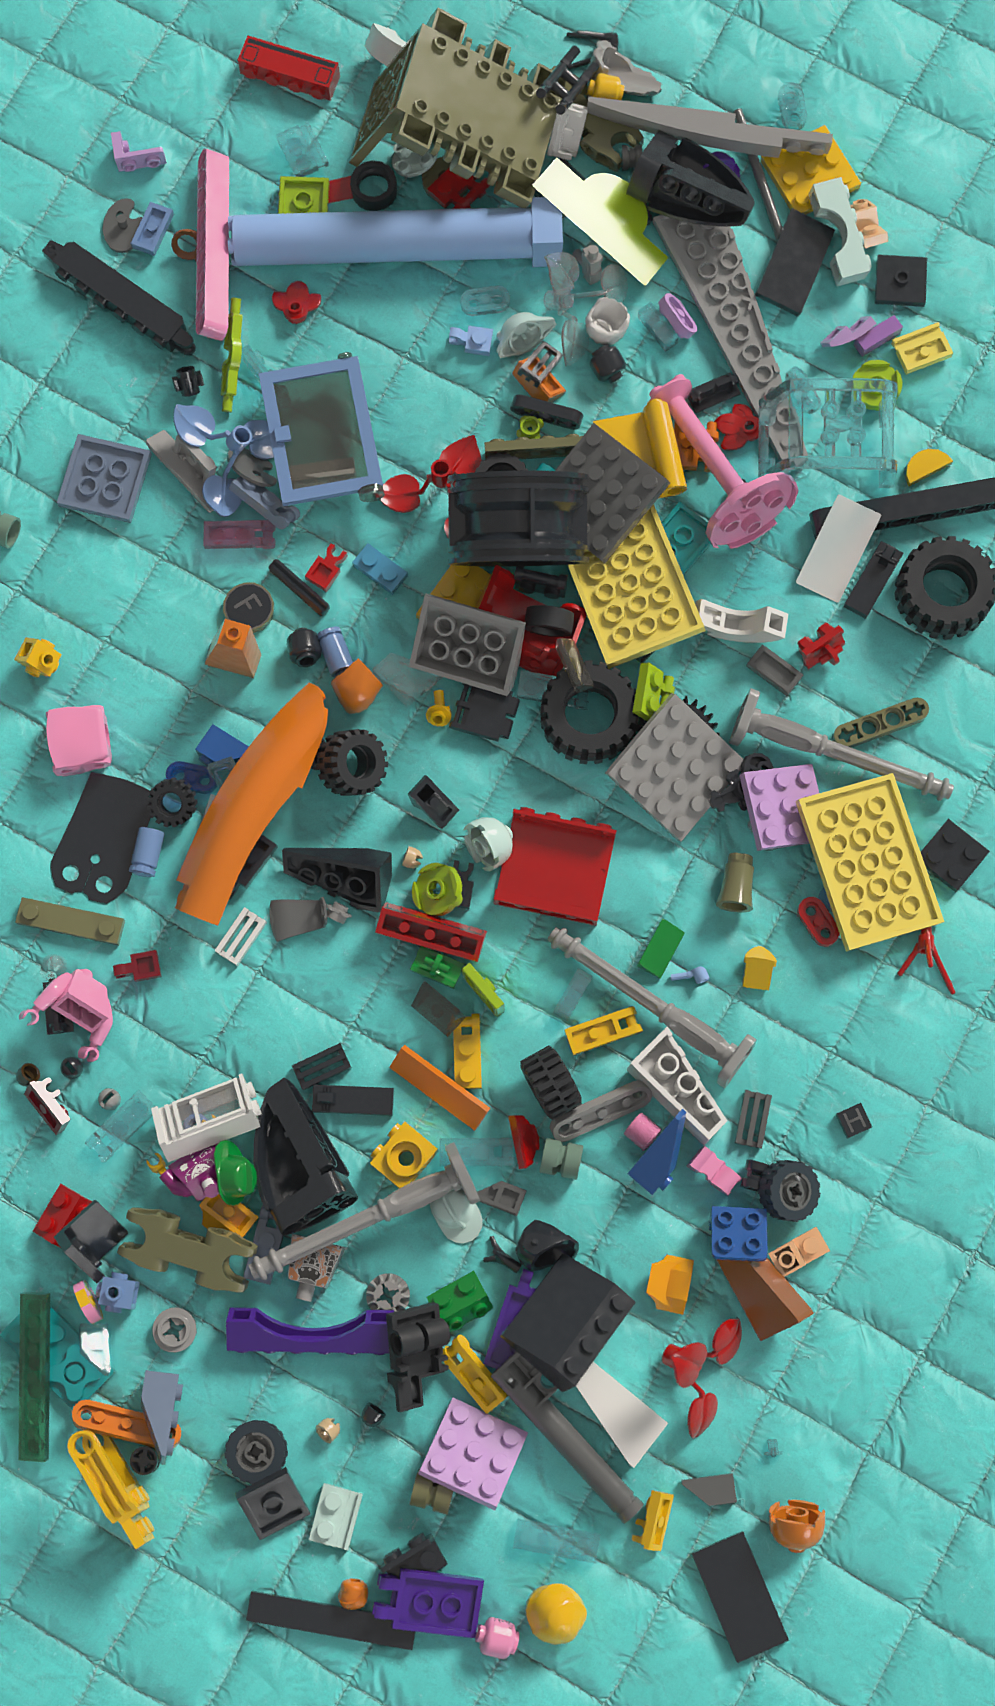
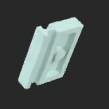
M324 1483L309 1540L348 1551L363 1493Z

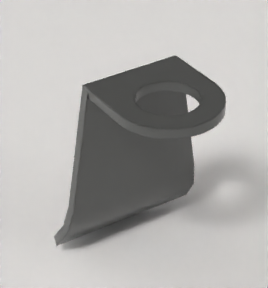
M320 897L319 900L280 899L271 900L270 924L277 942L325 928L327 925V908L324 897Z

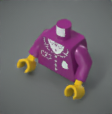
M217 1144L179 1158L168 1166V1170L165 1168V1161L158 1153H155L159 1159L157 1165H151L146 1160L150 1170L161 1175L159 1178L174 1195L190 1197L192 1195L197 1201H201L206 1197L214 1198L219 1194L214 1163V1151Z

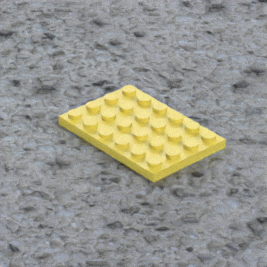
M654 504L606 563H603L588 551L584 552V556L589 557V563L568 565L604 660L608 663V669L705 632L704 624Z
M893 773L795 801L846 952L944 922Z

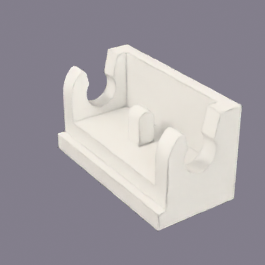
M572 103L564 114H556L547 155L571 160L572 156H577L588 107Z

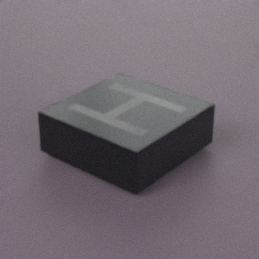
M862 1103L836 1113V1117L847 1139L872 1128Z

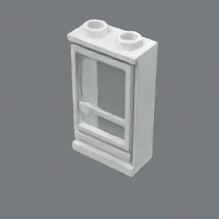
M239 1074V1078L228 1080L172 1102V1104H166L161 1108H158V1106L151 1108L158 1142L167 1161L171 1162L215 1145L220 1141L228 1140L259 1128L258 1116L262 1115L257 1100L252 1099L257 1097L252 1082L246 1083L243 1074Z

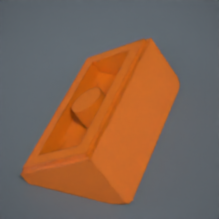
M537 357L528 369L532 371L540 359ZM528 358L519 361L512 372L513 376L533 398L552 403L566 392L551 372L538 388L533 386L534 381H526L525 378L527 376L524 374L519 376L517 372ZM543 365L536 375L539 376L545 370L546 366Z

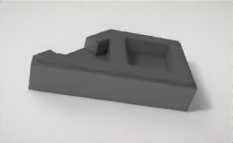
M500 1181L477 1193L480 1198L479 1202L517 1216L527 1190Z
M733 1473L681 1480L683 1486L709 1506L737 1502Z

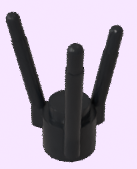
M577 30L576 33H566L567 37L597 40V42L607 40L611 43L612 47L617 48L618 52L617 32L601 33ZM592 57L572 63L568 70L590 64Z

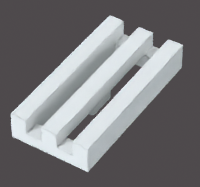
M244 907L215 949V952L238 966L267 922ZM248 916V921L246 922L240 933L237 935V937L235 938L227 952H225L224 949L226 948L232 937L235 935V933L237 932L245 918ZM257 922L258 925L236 957L231 956L253 923Z

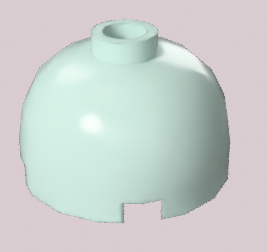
M482 817L464 827V830L468 832V835L464 836L466 847L476 863L481 860L485 865L482 869L492 871L508 860L512 853L513 834L507 825H504L495 818Z

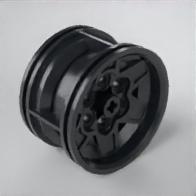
M488 471L448 476L447 483L453 485V487L447 489L449 512L448 553L454 554V558L448 559V565L495 567L498 565L500 567H511L517 565L557 566L589 563V557L584 556V552L589 551L587 542V494L589 493V487L583 485V483L589 481V475L566 471Z

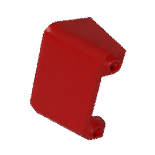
M496 565L475 608L525 622L527 607L545 604L514 590L513 587L516 581L514 580V575L510 571ZM565 603L560 606V608L574 613L572 635L568 637H550L534 634L527 630L524 631L520 667L545 679L556 678L557 672L563 669L573 654L587 615L585 609L577 604Z

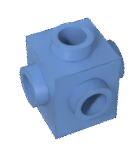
M112 1272L111 1277H103L102 1282L99 1281L97 1284L96 1298H99L98 1304L106 1305L105 1311L121 1313L122 1308L135 1309L140 1282L127 1280L128 1274ZM116 1288H117L118 1291H119V1294H118L117 1297H116L115 1294H114Z

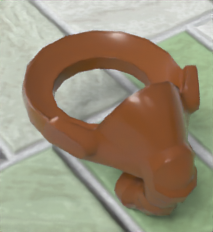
M192 229L179 230L174 234L171 242L174 253L182 259H195L197 261V246L195 250L186 252L178 245V239L183 235L193 237L197 244V231Z

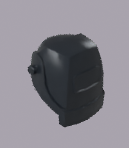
M534 1220L522 1231L515 1251L520 1263L530 1271H538L554 1265L563 1253L575 1259L579 1251V1243L553 1225Z

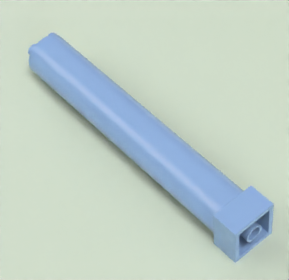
M533 197L531 207L526 208L507 207L228 216V228L231 231V238H228V251L231 254L232 266L532 258V267L562 266V212L545 197Z

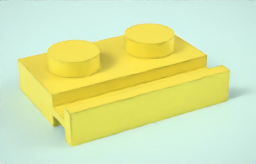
M939 322L892 340V347L895 348L896 355L906 375L952 357L953 351L939 327Z

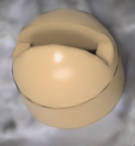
M408 846L402 866L412 869L419 867L421 863L416 861V859H423L422 853L418 849Z
M326 1418L316 1426L318 1435L327 1443H331L340 1433V1424H334V1418Z

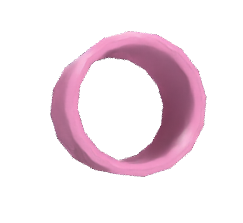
M640 1113L625 1130L624 1135L645 1151L660 1134L662 1128L658 1127L655 1122L651 1121L643 1113Z

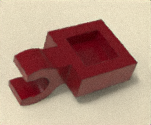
M157 950L131 954L130 963L113 966L116 979L134 975L135 982L162 977Z

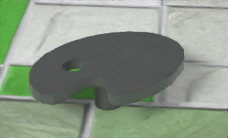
M120 199L112 204L103 221L105 241L109 248L118 253H125L133 249L131 242L143 218H130V214L135 206L132 199Z
M246 448L238 454L231 468L239 476L263 487L276 485L277 479L263 471L272 470L273 466L268 460L253 456ZM229 450L227 454L228 463L233 454V451Z

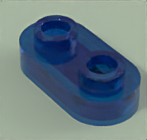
M176 761L170 764L166 770V779L168 780L176 778L178 773H184L185 776L182 780H185L184 784L192 786L190 788L192 792L208 794L213 792L218 785V777L215 771L207 766ZM203 778L210 779L207 785L201 784Z

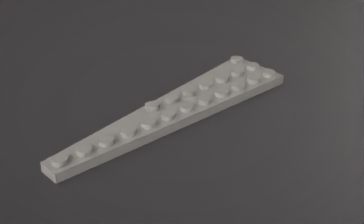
M661 214L654 217L653 224L732 373L737 375L738 384L755 416L761 420L763 431L784 471L786 472L808 462L809 456L799 426L796 424V417L793 408L790 406L787 397L788 393L785 385H783L780 369L775 361L772 352L773 348L754 291L751 289V282L748 273L745 271L742 262L743 258L740 250H738L733 229L731 227L689 223Z

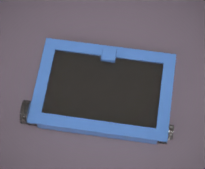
M350 352L339 354L337 360L259 373L283 506L359 493V498L362 502H375L385 496L358 356L353 357Z

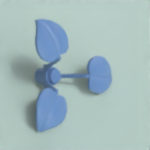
M177 404L173 412L174 426L179 437L185 443L194 447H201L206 442V439L215 440L225 437L228 449L233 451L223 477L212 475L207 478L202 486V494L206 503L219 516L227 517L233 514L242 502L241 498L229 490L232 481L235 479H227L238 454L249 445L251 454L259 459L267 460L274 457L268 422L265 420H252L244 426L235 427L232 432L226 430L224 433L211 435L215 429V421L209 411L195 405Z

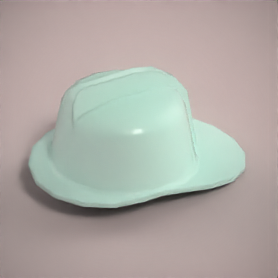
M453 1189L443 1197L430 1203L432 1214L440 1229L451 1241L464 1244L474 1240L479 1235L483 1220L476 1203L473 1205L469 1203L463 1189L456 1192Z

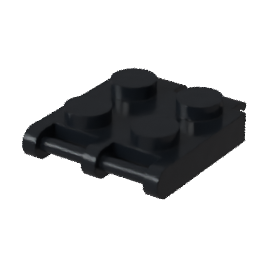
M462 683L464 685L460 700L456 701L455 706L457 710L453 722L451 721L449 724V728L499 742L500 737L509 739L514 722L506 718V716L515 718L520 699L512 697L513 691H510L508 696ZM470 687L471 691L468 697V701L465 702V698ZM465 709L461 723H458L461 711Z

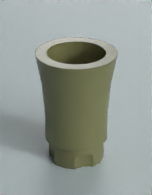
M741 853L729 854L728 861L725 864L721 890L716 902V906L720 909L739 913L753 910L752 883L754 867L751 855Z

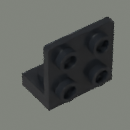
M94 1200L60 1230L54 1238L63 1252L93 1281L98 1283L105 1277L99 1268L102 1265L100 1259L128 1234V1231L97 1200Z
M422 1532L408 1541V1548L400 1551L398 1547L386 1554L380 1570L382 1574L387 1572V1574L399 1577L400 1568L436 1572L446 1566L448 1562L432 1534L430 1533L425 1537Z

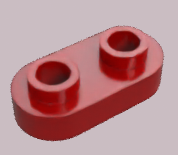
M816 897L803 899L797 909L801 922L818 945L823 947L833 945L840 934L835 920L820 899ZM809 907L813 908L815 915L809 916L806 913V909ZM821 930H827L830 934L829 937H822Z

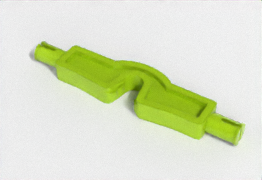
M231 298L228 330L224 339V349L229 351V355L222 364L220 395L223 396L222 411L229 413L232 412L233 396H236L238 370L242 355L241 330L243 315L240 314V298Z

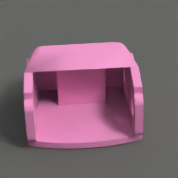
M103 706L63 707L46 712L47 741L54 763L52 769L56 776L64 777L83 774L111 765L112 754L108 723Z

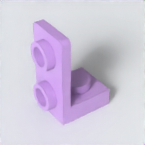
M121 132L111 133L114 158L119 172H131L144 167L155 168L167 163L162 147L130 152L128 140L123 141Z

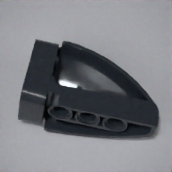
M658 130L637 161L626 195L646 204L649 203L647 207L649 211L669 218L708 226L731 227L743 225L751 214L755 202L741 179L724 162L697 143L683 138L680 145H678L679 139ZM705 164H709L707 168L703 169Z
M282 1078L272 1085L265 1094L260 1109L262 1115L258 1116L260 1127L255 1129L253 1164L257 1173L259 1195L265 1210L271 1212L282 1235H289L335 1216L353 1205L358 1200V1196L348 1179L349 1171L320 1122L290 1080Z

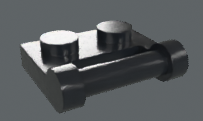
M516 566L514 580H516L515 588H518L521 592L533 594L534 592L542 593L550 599L565 598L568 575L560 574L556 576L525 569V566Z

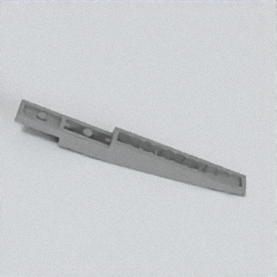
M588 97L587 113L653 134L660 130L680 141L683 138H687L698 145L778 158L781 149H786V151L792 153L805 151L813 155L828 154L832 145L833 134L735 123L736 113Z

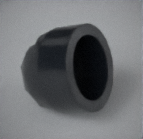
M67 1057L62 1061L60 1070L65 1077L75 1079L82 1074L83 1064L75 1057ZM67 1062H70L76 1070L73 1074L66 1066Z
M370 1402L367 1403L362 1411V1421L369 1427L379 1425L386 1416L382 1409Z

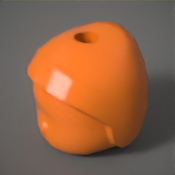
M354 1578L342 1581L338 1595L341 1606L349 1610L364 1607L368 1599L367 1584L360 1579Z

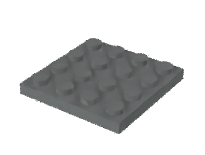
M595 423L592 424L555 470L589 475V481L583 483L584 486L589 487V493L587 494V542L589 551L603 563L608 561L670 484L665 477Z

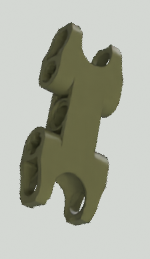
M566 82L564 88L569 91L572 86ZM588 85L584 87L573 101L574 104L587 107L588 97H591V95H587ZM587 113L582 132L583 139L580 141L581 149L596 163L617 172L622 167V159L612 146L618 143H626L631 147L636 145L643 146L644 137L638 129Z
M132 1207L128 1210L126 1218L130 1222L140 1225L145 1232L146 1238L144 1244L123 1242L122 1245H119L117 1251L120 1256L132 1261L139 1267L156 1272H166L169 1262L197 1270L195 1283L209 1289L244 1292L247 1289L249 1281L231 1270L229 1258L231 1255L253 1257L258 1249V1246L253 1242L246 1240L235 1232L217 1227L208 1228L206 1237L178 1229L180 1217L161 1209Z

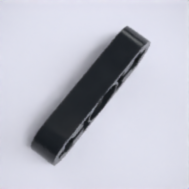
M515 395L510 407L511 411L517 415L533 416L545 423L572 430L579 429L583 419V414L576 409L525 395Z

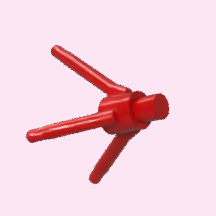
M932 926L921 929L918 943L915 944L913 951L897 974L902 976L918 953L926 954L928 967H933L934 958L950 994H955L952 982L934 944Z

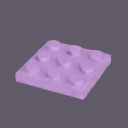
M812 764L744 772L739 775L757 851L809 844L795 801L819 794Z
M452 1398L421 1466L419 1475L496 1510L528 1432L490 1414H486L458 1399Z

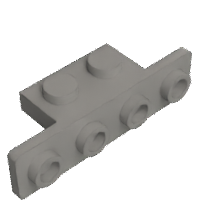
M162 430L146 439V445L207 512L214 511L206 503L202 494L204 482L208 477L215 475L217 466L212 458L207 456L199 447L185 443L179 435L174 440L166 430Z

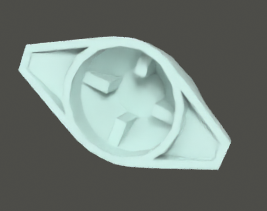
M529 312L517 313L508 318L503 324L501 331L496 335L500 341L497 348L499 357L504 358L524 354L537 347L556 326L554 318L540 317Z

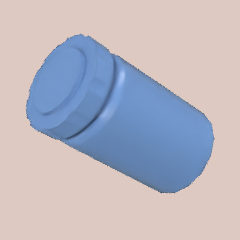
M335 626L324 629L317 634L331 677L340 675L353 663L340 627Z
M147 827L139 828L131 859L132 865L129 868L131 873L142 877H155V869L158 865L165 835L164 832Z

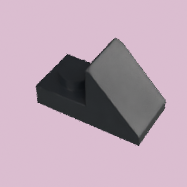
M424 775L408 793L412 805L422 810L441 829L459 811L427 775Z

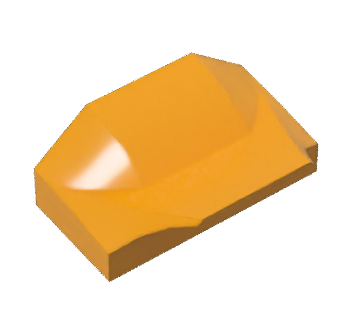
M220 1194L214 1198H204L199 1205L203 1211L202 1225L207 1229L210 1227L222 1228L235 1232L241 1237L247 1234L259 1218L241 1202L235 1206L227 1205L221 1199Z
M666 1255L663 1260L652 1263L646 1294L653 1299L656 1309L681 1315L684 1314L694 1260Z

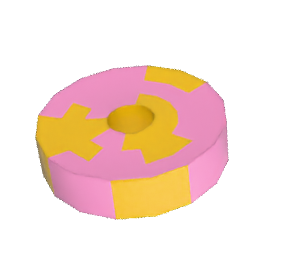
M85 1280L74 1284L73 1289L76 1299L88 1321L94 1324L102 1320L103 1313L89 1284Z

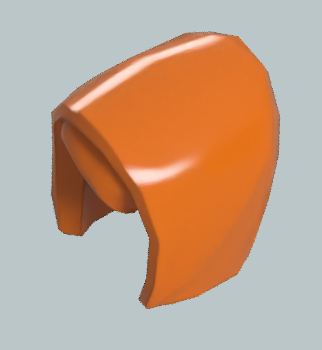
M359 658L331 681V686L338 701L349 714L360 713L366 710L374 702L376 695L383 686L379 679Z

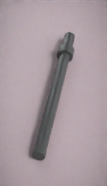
M742 109L734 110L733 113H736V123L747 124ZM747 154L777 241L782 230V224L758 155Z

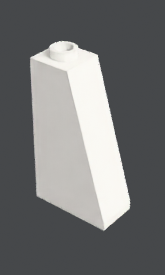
M593 1362L576 1387L627 1462L635 1468L667 1426L668 1422Z

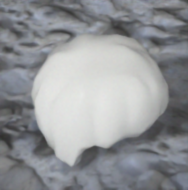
M608 297L599 298L585 318L586 332L597 344L613 345L625 335L629 327L630 315L622 302H617L615 299H609Z

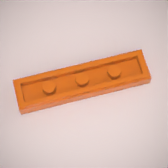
M406 1045L400 1049L389 1067L474 1131L479 1127L491 1109Z

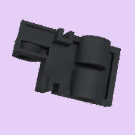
M434 1302L386 1314L390 1366L392 1370H395L392 1373H387V1380L394 1388L396 1410L398 1412L424 1406L421 1378L449 1370V1366L442 1363V1361L448 1360V1356L443 1355L442 1346L448 1345L450 1330L446 1321L440 1318L439 1304Z

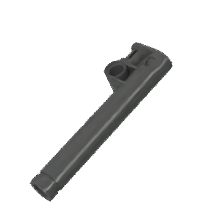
M515 1351L490 1377L613 1512L617 1513L616 1516L623 1523L628 1522L643 1507V1502L633 1495V1491L548 1399L558 1388L554 1384L550 1386L545 1385L541 1380L542 1374Z

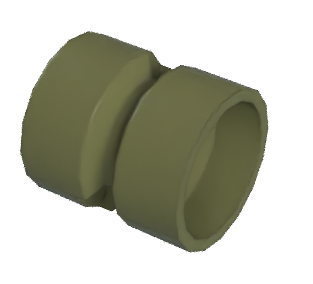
M418 1468L409 1505L423 1509L431 1506L432 1511L448 1515L453 1491L419 1475L420 1469Z

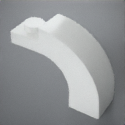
M373 23L364 46L374 58L388 66L406 42L397 35L395 30Z
M703 599L697 600L695 603L709 636L744 643H766L785 638L788 613L769 606L752 611H741L725 608Z

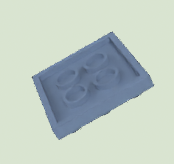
M78 434L58 496V506L131 523L152 456L151 451Z

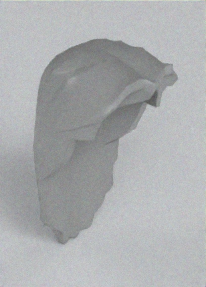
M607 40L597 42L590 63L592 61L596 62L599 65V69L591 80H595L599 73H604L620 78L621 85H624V94L655 96L661 92L662 84L656 81L651 72L634 67L630 59L618 53L617 48L612 47L611 43Z

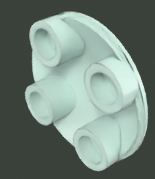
M396 143L393 148L395 153L392 158V166L395 172L401 176H417L427 171L434 164L438 153L434 156L428 150L424 156H420Z

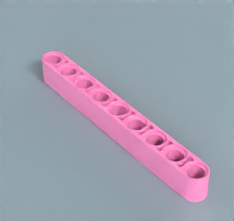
M204 148L198 160L196 333L222 341L228 330L229 157Z

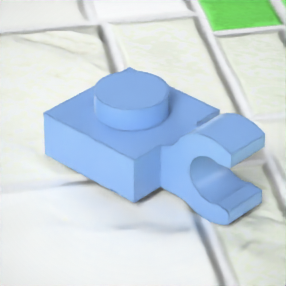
M468 326V332H465L460 328L450 327L449 344L465 345V353L489 356L493 329Z

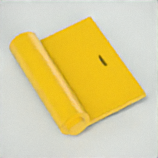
M652 399L647 402L643 412L593 421V423L670 482L659 498L679 495L687 490L667 402L662 401V399Z

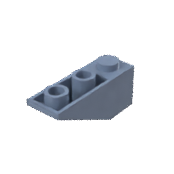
M146 1370L141 1395V1408L160 1463L165 1465L166 1456H172L175 1439L169 1437L171 1428H177L179 1411H174L175 1401H181L183 1384H178L179 1374Z

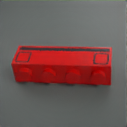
M248 35L237 60L240 74L249 79L263 80L272 86H283L293 92L306 93L319 100L326 99L331 101L340 79L338 62Z
M386 902L381 909L375 933L478 962L487 931Z

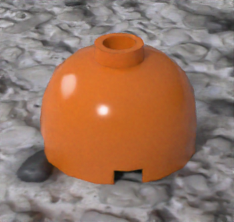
M788 1500L790 1506L781 1507L780 1502L774 1503L769 1509V1527L774 1539L780 1545L788 1548L791 1552L801 1553L805 1549L813 1547L821 1540L825 1527V1511L823 1509L820 1512L819 1505L804 1500Z

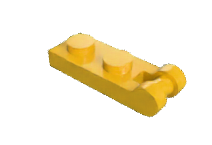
M635 1006L564 1029L573 1056L642 1033V1026L638 1024L635 1017L637 1014ZM625 1019L628 1027L621 1029L618 1021Z
M480 1013L461 1017V1014H453L455 1082L464 1089H482ZM461 1027H472V1034L462 1035Z
M458 1335L452 1340L451 1346L443 1348V1355L448 1356V1360L443 1362L449 1366L451 1372L486 1414L508 1397L490 1377L492 1375L491 1372L473 1352L468 1340L463 1335ZM457 1354L462 1357V1362L457 1359Z

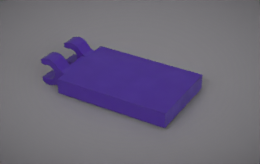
M524 1268L518 1287L509 1285L483 1363L484 1365L497 1369L516 1351L500 1336L535 1291V1288L529 1287L533 1271Z
M400 1568L399 1577L387 1573H378V1588L392 1590L390 1604L374 1602L372 1611L374 1618L392 1620V1629L476 1638L484 1585L483 1578Z

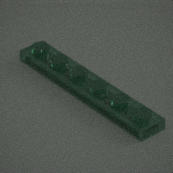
M23 1292L20 1293L18 1461L46 1462L49 1460L50 1293Z

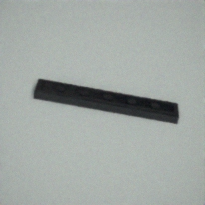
M253 1590L251 1591L246 1621L413 1650L416 1632L392 1629V1620L374 1618V1614L371 1611L349 1610L343 1606Z

